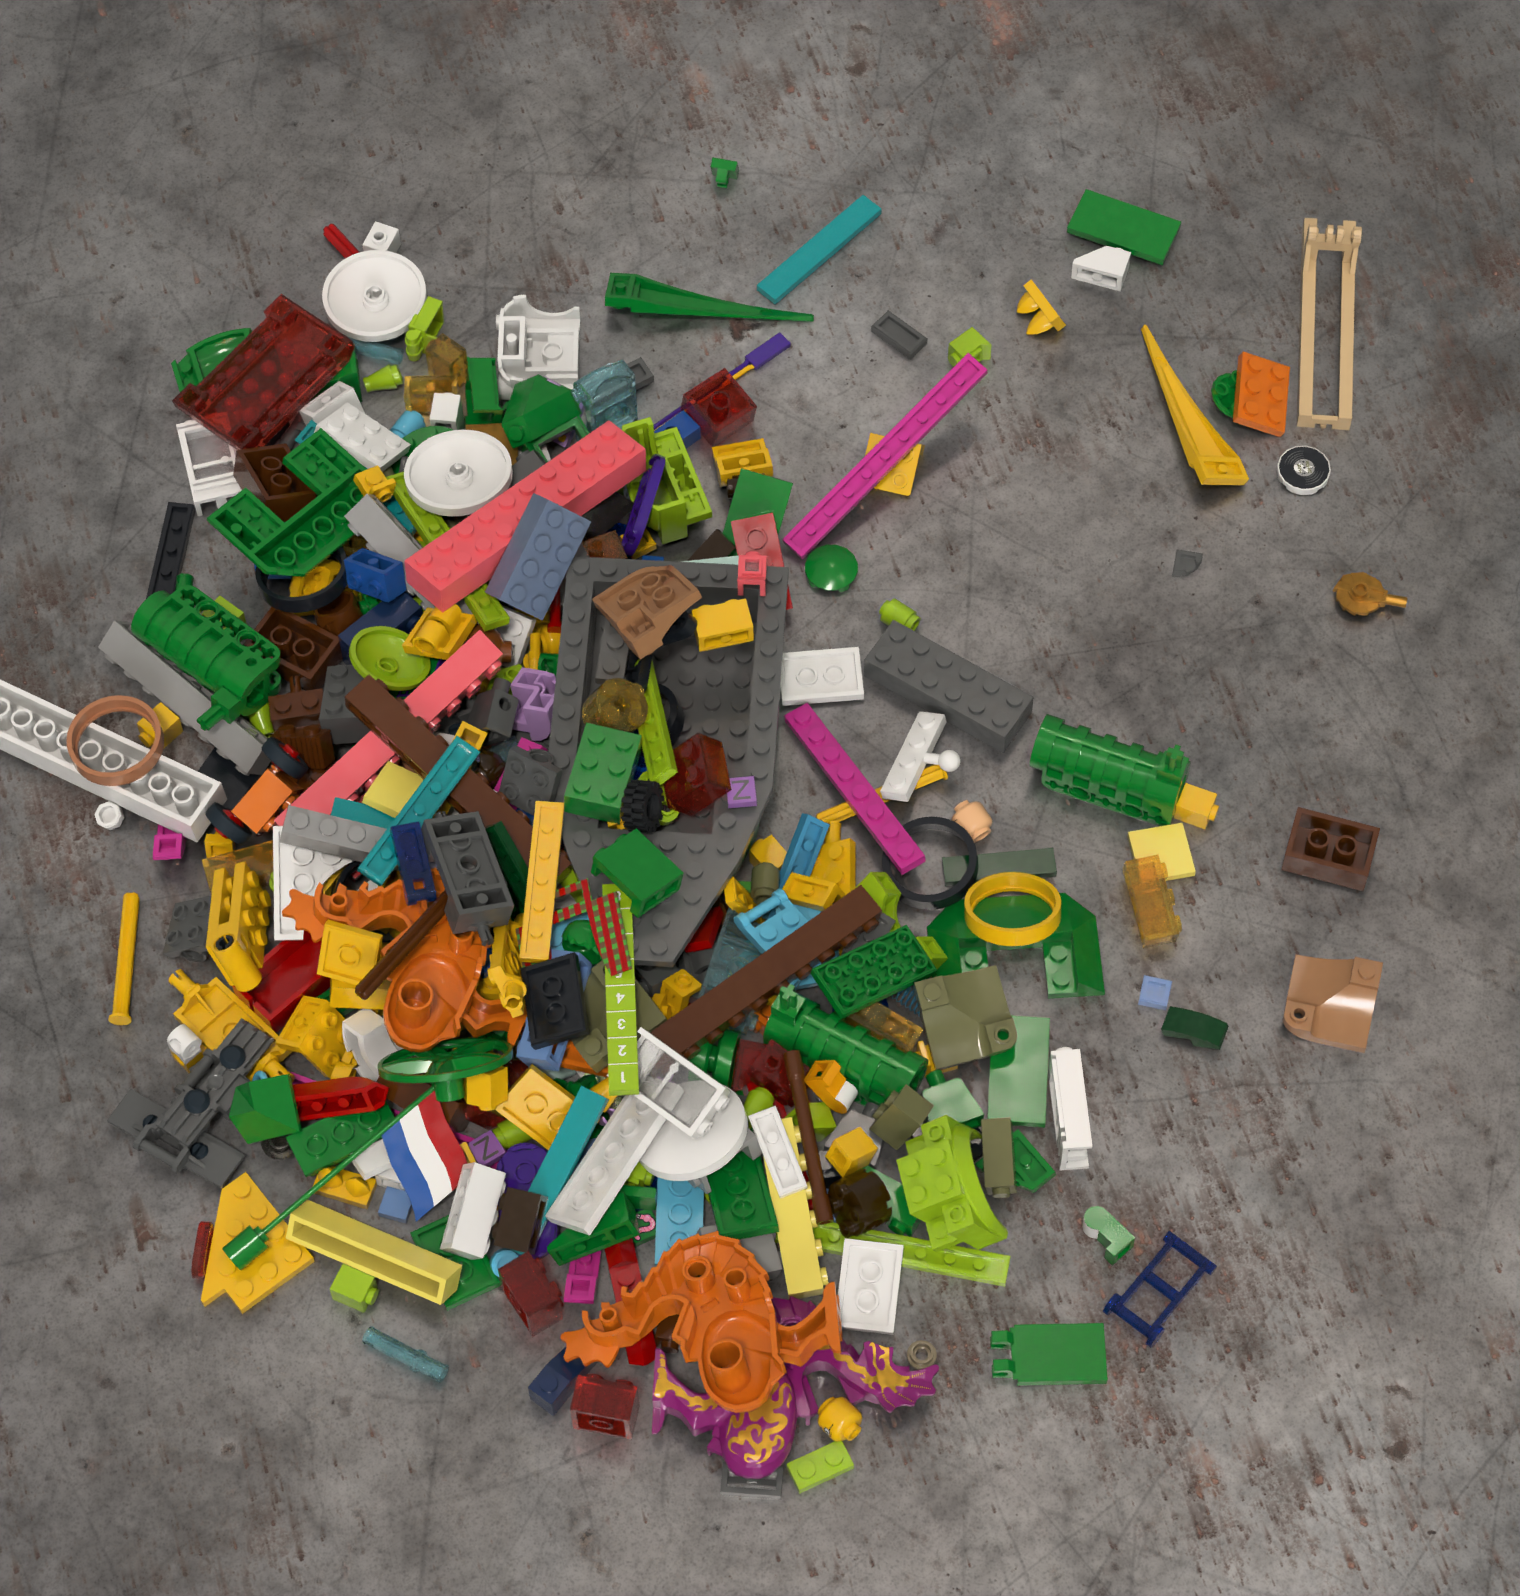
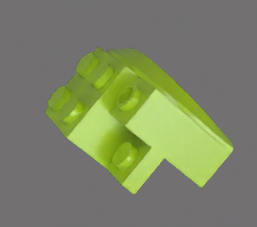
M651 417L622 425V430L646 449V471L652 468L648 462L653 455L658 454L665 457L664 470L646 526L658 533L662 545L688 537L687 525L712 518V510L678 428L674 427L654 433V424ZM643 473L626 484L632 505Z
M948 1115L922 1124V1135L905 1141L908 1155L896 1161L909 1213L926 1223L932 1250L939 1252L962 1242L979 1250L1007 1239L1008 1230L997 1219L985 1197L972 1157L970 1140L975 1138L982 1139V1134L965 1124L959 1123Z

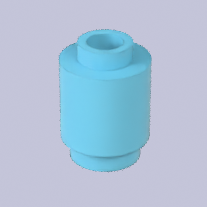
M404 411L390 431L403 438L417 429L426 427L423 416L417 411Z

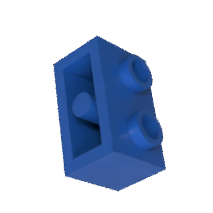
M364 548L344 559L348 588L388 603L407 590L403 562Z

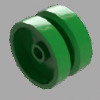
M725 1029L718 1046L717 1041L713 1044L705 1043L700 1047V1052L690 1059V1062L709 1076L712 1074V1078L722 1085L732 1089L738 1064L737 1057H739L741 1032ZM689 1070L688 1082L702 1080Z

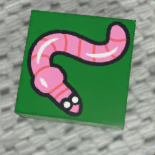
M643 1209L636 1213L640 1235L632 1238L636 1247L656 1237V1218L652 1210Z

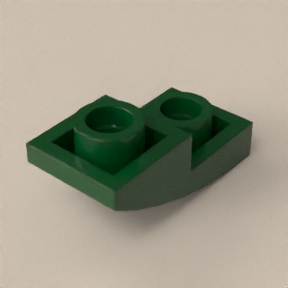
M1170 1006L1161 1030L1164 1036L1190 1039L1193 1046L1220 1050L1229 1026L1226 1022L1212 1016Z

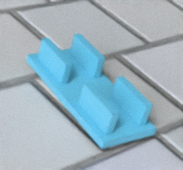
M657 1178L655 1266H657L663 1251L667 1252L679 1238L684 1240L696 1235L699 1228L703 1227L704 1191L699 1187L694 1188L688 1181H670Z

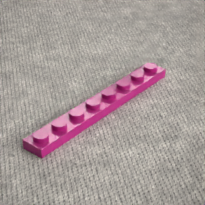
M805 703L784 715L786 724L901 875L926 862L923 852L810 705Z

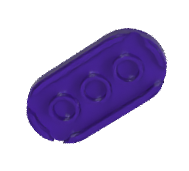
M658 454L653 455L648 462L652 468L643 473L622 538L621 552L629 556L634 554L643 536L664 470L665 457Z
M519 1143L510 1147L503 1157L500 1158L496 1170L506 1173L504 1193H506L507 1187L528 1191L547 1151L532 1143ZM499 1198V1201H498V1213H499V1220H500V1216H501L502 1210H499V1202H500V1198ZM548 1220L538 1239L535 1255L531 1254L529 1258H526L516 1253L518 1257L524 1261H536L549 1254L547 1246L559 1236V1225Z

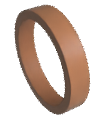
M117 695L98 699L84 707L70 724L66 741L70 758L76 770L84 778L99 785L120 786L140 779L153 769L163 752L164 733L156 713L148 704L134 697ZM112 712H131L142 716L152 725L155 731V740L152 748L139 763L128 769L118 772H100L88 768L79 758L78 746L83 732L94 720Z

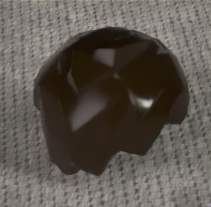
M482 749L479 756V769L475 773L480 772L489 781V786L494 789L505 769L506 761L493 751Z

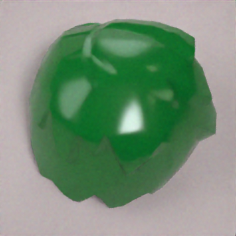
M576 920L569 923L561 936L564 951L580 952L592 963V966L602 961L589 920Z

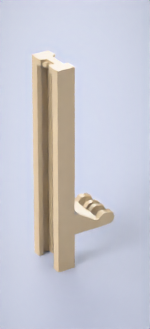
M1304 218L1301 253L1297 427L1314 428L1315 424H1320V428H1326L1327 424L1332 425V429L1350 430L1353 399L1355 271L1358 248L1361 243L1362 227H1356V221L1343 220L1342 226L1337 225L1335 234H1333L1334 225H1327L1325 234L1318 233L1317 218ZM1318 250L1342 251L1338 416L1312 414L1316 260Z

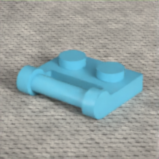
M781 888L772 892L771 897L746 913L741 912L733 918L737 928L761 954L808 922ZM777 906L782 910L755 928L751 924Z

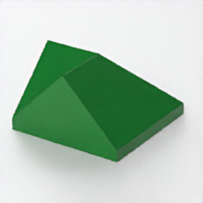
M290 1074L250 1081L235 1088L229 1118L247 1144L302 1131Z

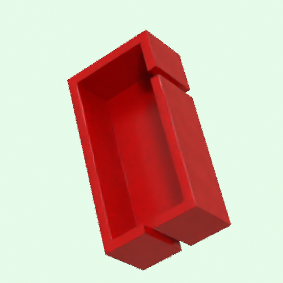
M304 930L303 940L281 941L264 956L263 968H259L262 979L255 988L250 991L240 992L235 986H232L234 994L275 1033L286 1025L303 995L316 998L330 987V978L317 974L322 940L314 943L310 933Z

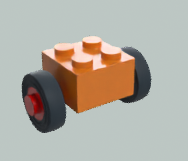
M274 737L267 739L261 748L273 763L271 768L263 773L234 809L229 810L215 802L205 813L208 820L215 826L214 829L226 839L229 838L240 845H244L251 838L253 833L250 829L256 834L269 832L270 830L273 831V826H275L274 819L288 805H291L303 790L288 775L299 780L309 769L307 764L298 756L300 753L288 743L284 744Z

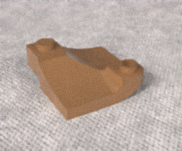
M672 565L639 569L592 598L595 607L619 633L628 648L641 660L663 645L662 639L671 625L690 606L700 600L702 596L699 590Z
M1296 954L1283 1014L1284 1026L1293 1035L1302 1039L1365 1053L1383 962L1359 957L1354 959H1323ZM1300 1013L1302 1018H1296L1294 1014Z

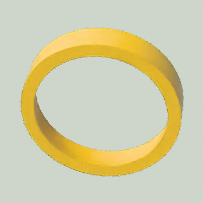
M1021 872L993 874L977 881L969 888L965 895L966 925L977 937L993 944L1024 946L1039 942L1054 933L1061 921V897L1059 892L1050 882L1032 874ZM1017 891L1041 898L1050 906L1052 913L1042 922L1032 926L1003 928L982 921L973 911L980 901L990 895Z

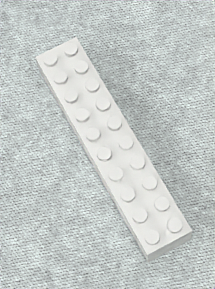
M0 680V750L169 830L182 833L184 837L195 842L199 841L211 824L205 815L209 807L215 802L224 805L227 801L221 782L161 755L159 761L150 772L129 784L104 786L87 780L76 770L67 749L68 729L76 715ZM91 723L85 729L78 746L81 762L88 768L100 772H118L128 769L139 763L150 751V749L95 723Z

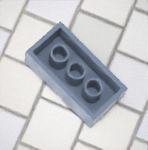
M533 493L485 593L543 621L591 521Z

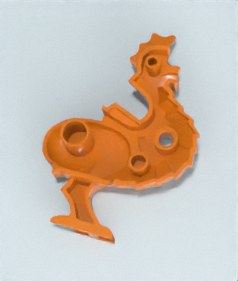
M436 867L421 873L416 871L404 881L398 879L386 888L379 886L371 891H368L369 884L366 881L359 887V891L347 890V887L340 883L337 892L328 896L323 893L324 885L319 882L314 896L291 889L289 891L291 902L282 910V916L293 918L295 920V929L297 931H308L314 943L322 940L324 924L327 920L367 931L381 928L398 930L400 934L381 949L380 954L383 957L440 896L445 887ZM446 914L386 978V980L391 981V985L384 1004L383 1018L390 1038L397 1046L405 1050L424 1052L431 1050L441 1041L459 1037L461 1025H463L475 1038L491 1031H507V1043L514 1047L519 1035H522L526 1026V1005L524 1007V1014L513 1018L510 1011L503 1008L500 999L487 1000L477 993L476 987L480 979L482 966H485L487 948H491L492 945L486 944V946H483L477 931L453 934Z
M718 1231L701 1236L698 1233L684 1240L679 1238L667 1252L663 1251L657 1266L651 1268L644 1282H639L631 1293H629L627 1287L622 1286L620 1294L622 1301L612 1305L609 1302H601L600 1318L591 1320L588 1311L582 1310V1320L585 1328L564 1332L560 1336L561 1341L567 1345L564 1360L565 1362H570L579 1358L585 1367L597 1361L601 1362L606 1368H609L620 1348L632 1346L650 1333L662 1320L677 1314L679 1317L671 1336L672 1340L680 1345L686 1363L698 1361L700 1376L708 1396L713 1402L727 1411L734 1413L752 1412L768 1401L774 1385L787 1373L784 1362L801 1367L810 1359L815 1351L825 1345H829L833 1353H841L843 1334L839 1295H836L835 1281L828 1283L824 1288L822 1301L805 1319L793 1326L780 1325L777 1322L771 1300L773 1295L767 1283L770 1280L768 1272L756 1261L755 1255L742 1247L740 1240L721 1236Z

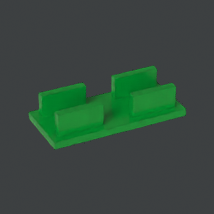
M385 1101L384 1106L376 1111L324 1118L303 1128L301 1132L287 1136L286 1140L305 1177H312L326 1167H332L343 1162V1159L350 1156L351 1153L356 1151L394 1118V1115Z

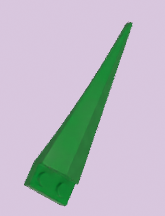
M610 272L605 294V306H611L615 309L629 307L631 312L814 322V315L768 309L725 301L679 289L638 274Z

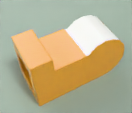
M836 1060L815 1061L804 1078L805 1083L831 1110L841 1114L847 1113L858 1095V1090L854 1085L846 1081V1078L840 1072L841 1066ZM818 1072L822 1073L821 1076H816Z

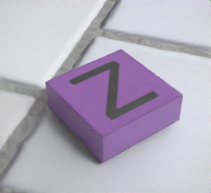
M754 776L725 779L728 808L757 806Z
M492 1130L467 1143L476 1162L487 1167L498 1162L506 1153Z

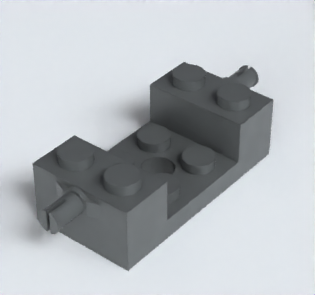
M442 811V814L438 812L435 814V818L423 821L418 841L426 863H436L448 895L444 912L453 934L477 931L482 945H491L494 939L489 929L508 925L514 903L479 811L447 816L445 811ZM469 862L475 868L472 870L465 869L461 863Z

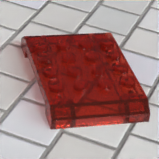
M280 294L263 311L266 319L197 386L189 383L172 400L176 408L236 450L265 446L350 361L355 348L352 340L283 294Z

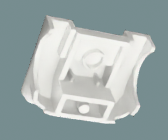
M526 295L513 296V300L507 303L504 308H501L500 315H496V330H499L497 358L500 374L497 379L499 400H510L515 384L537 374L546 376L578 394L581 320L579 307H573L559 313H548L532 307Z

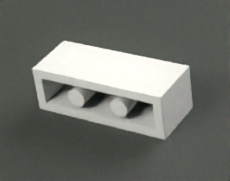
M476 1162L463 1164L440 1246L441 1250L470 1260L483 1258L490 1247L489 1234L491 1227L496 1223L498 1211L496 1210L498 1201L506 1188V1183L504 1182L506 1173Z

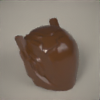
M346 590L328 605L314 610L317 626L336 636L363 616L358 599L352 591L348 592Z

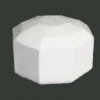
M110 801L100 804L95 812L97 824L108 830L120 827L125 818L122 807Z

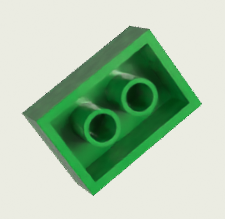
M586 723L564 794V812L620 825L621 817L623 816L621 807L624 805L621 800L622 797H625L623 792L625 788L628 789L627 784L633 780L641 754L642 735Z

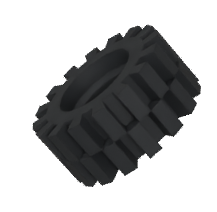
M631 780L627 784L628 789L625 788L623 792L625 797H622L621 800L624 803L623 807H621V812L624 813L621 817L622 821L625 822L624 827L628 831H633L637 828L640 832H655L656 827L660 826L659 820L663 818L661 810H664V805H662L664 796L661 795L663 790L659 788L660 784L655 781Z

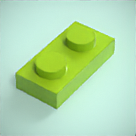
M834 1441L787 1463L786 1468L800 1494L854 1469V1463L843 1442Z

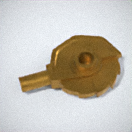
M1364 572L1343 575L1333 589V592H1336V602H1339L1343 611L1346 610L1354 616L1356 614L1367 616L1369 613L1377 611L1379 607H1385V604L1406 608L1408 598L1387 594L1388 590L1383 589L1379 580Z

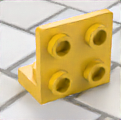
M870 433L865 456L885 436ZM917 444L874 488L910 496L920 455L923 456L925 445Z
M303 995L275 1043L281 1049L301 1053L324 1077L331 1078L336 1063L342 1060L346 1050L342 1035V1021L345 1018L336 1008H330L328 1000Z

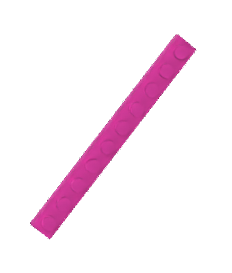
M967 353L782 539L783 543L803 560L988 373V370L972 355Z

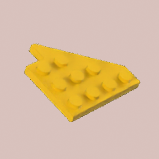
M246 1172L221 1190L201 1295V1302L206 1307L226 1292L242 1314L315 1262L314 1257L306 1247L286 1239L288 1225L284 1219L266 1234L269 1240L265 1243L269 1248L243 1270H239L226 1255L222 1248L250 1225L254 1229L259 1226L263 1229L280 1215Z

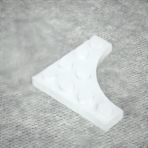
M273 826L274 941L303 940L304 930L297 931L295 929V920L282 916V910L291 902L289 891L296 889L306 895L314 896L319 882L323 885L334 873L355 860L281 843L279 840L283 826Z

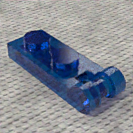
M413 822L392 826L390 833L407 906L416 905L417 901L426 900L427 902L435 901L437 899L420 823ZM423 881L424 888L415 890L413 883Z

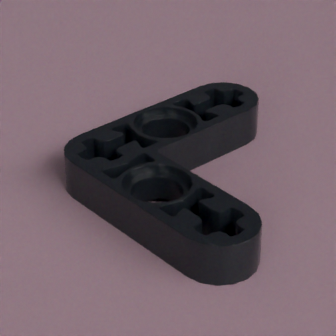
M687 611L682 613L666 632L662 639V646L690 637L697 627L696 618ZM631 650L629 651L624 686H619V690L631 700H638L647 689L653 653L642 658L635 666L639 658Z

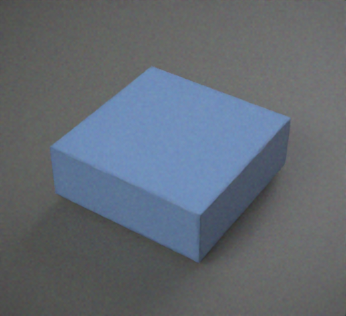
M1144 975L1138 1005L1166 1010L1172 981Z
M387 1186L378 1215L407 1224L412 1205L406 1191Z

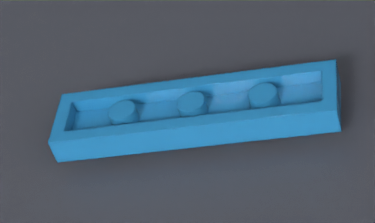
M802 813L780 869L779 888H783L791 872L805 876L811 875L830 824L809 814ZM776 909L770 910L762 918L768 920L776 915Z

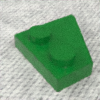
M1017 1129L1013 1132L1016 1186L1035 1193L1056 1175V1172L1020 1130ZM983 1158L975 1163L976 1168L981 1172H984Z

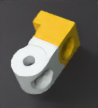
M185 1024L176 1027L167 1038L172 1057L190 1073L189 1069L204 1057L203 1052L207 1049L202 1044V1040Z

